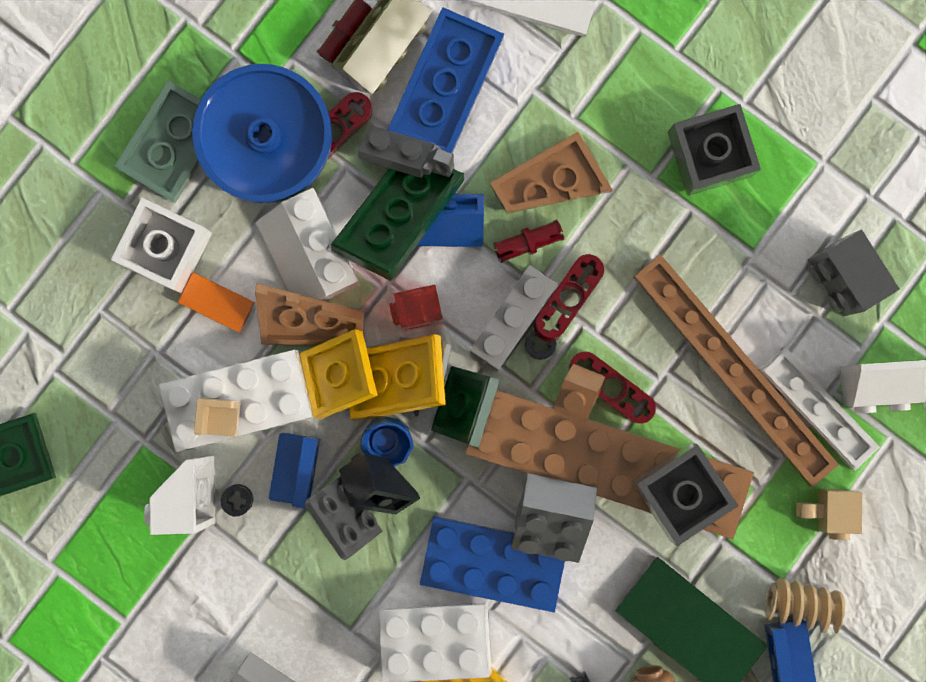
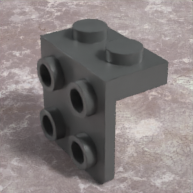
M341 476L305 500L306 508L336 553L343 560L353 556L383 532L376 518L369 510L350 507Z

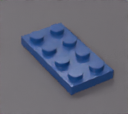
M442 7L388 130L433 143L441 147V150L453 154L504 39V33Z
M434 516L420 585L555 613L565 561L511 549L513 532Z

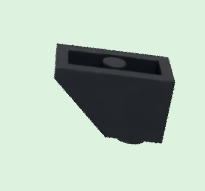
M367 452L359 453L351 458V462L339 469L350 507L396 515L420 499L418 492L385 457L371 455Z

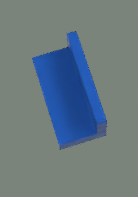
M454 194L417 246L482 247L484 235V194Z
M290 433L279 434L269 492L270 500L291 503L292 507L306 509L305 500L311 497L320 438Z
M802 619L798 627L793 625L792 620L786 621L785 624L780 622L764 624L773 682H816L806 621Z

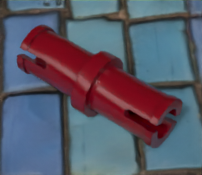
M354 0L339 21L335 20L332 24L334 29L316 51L317 54L332 64L372 8L363 0Z
M556 219L553 222L531 230L524 228L521 230V234L494 242L493 247L497 249L495 253L499 262L503 263L525 253L533 255L537 253L539 248L563 241L564 234H560L563 230Z

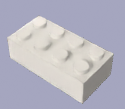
M295 349L159 384L175 452L236 438L231 436L194 434L197 398L241 401L237 437L314 418L300 351Z

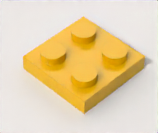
M351 330L300 353L314 418L323 419L378 396L363 331Z

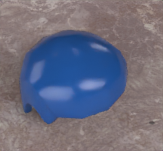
M386 416L375 419L364 429L360 440V448L362 453L367 452L371 455L387 458L395 467L407 461L412 449H414V443L409 428L399 419Z

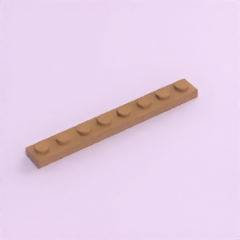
M661 254L633 276L646 294L809 486L814 487L839 465Z

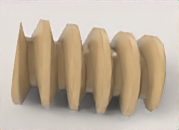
M780 578L772 583L768 591L765 614L766 619L771 621L775 612H779V622L785 624L788 616L792 615L795 627H798L802 619L805 618L806 628L812 630L816 621H818L820 632L826 633L831 624L833 625L834 632L838 633L843 623L846 604L845 598L840 591L834 590L830 593L828 589L823 587L816 590L815 586L810 584L803 587L797 581H793L789 585L788 580Z

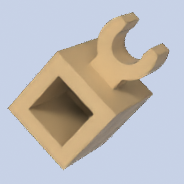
M818 489V503L796 502L795 516H800V518H818L817 530L829 533V539L850 540V534H862L863 492L842 489Z

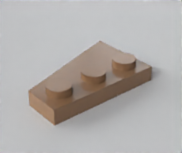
M579 132L490 182V187L506 214L610 193L613 190Z
M256 284L255 297L261 344L320 345L354 329L363 331L364 335L363 311Z

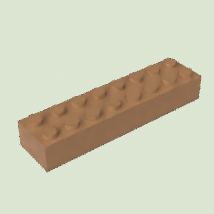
M496 391L480 445L476 447L468 444L465 454L527 474L596 487V496L651 513L631 482L680 449L587 419L585 422L554 408ZM707 457L738 504V507L703 530L734 539L754 472Z

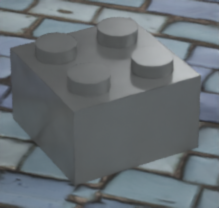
M741 104L674 123L667 132L687 196L750 178L761 170Z
M862 229L837 240L807 259L811 265L809 267L811 276L818 284H823L829 293L827 296L829 304L835 312H841L843 317L865 312L900 290Z
M690 443L631 482L670 542L676 546H679L738 507V504L698 444Z
M528 473L515 517L511 549L523 551L527 554H538L557 558L561 561L579 563L594 521L597 488Z

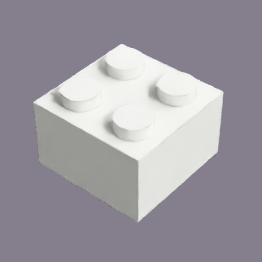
M141 198L111 260L174 291L182 293L192 272H194L212 232L174 212Z

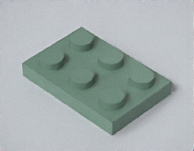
M168 80L114 167L171 202L176 203L200 164L194 150L192 129L195 112L201 99Z

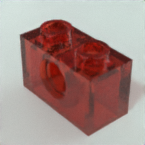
M435 284L394 293L395 302L389 303L393 324L395 326L401 325V329L404 332L444 324Z

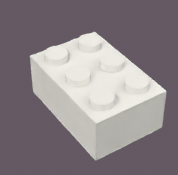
M487 603L385 608L379 610L382 682L487 678L491 675Z

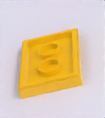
M431 334L367 348L378 396L349 407L350 420L361 421L446 405L441 336Z

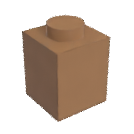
M573 364L564 378L554 409L586 422L595 406L605 376Z

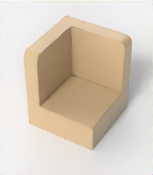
M197 398L194 434L237 437L241 401Z

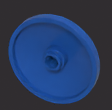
M253 64L228 72L214 82L206 91L195 112L192 136L194 150L202 169L219 188L243 201L261 204L275 203L298 195L318 178L330 155L332 125L323 99L305 78L281 66Z

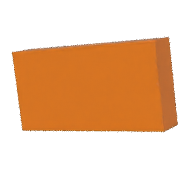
M192 272L177 302L241 333L255 305V302Z

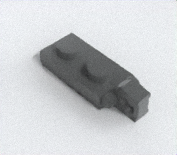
M372 125L357 150L360 160L422 178L423 174L430 175L431 172L450 177L455 166L454 154L441 150V147L433 143Z

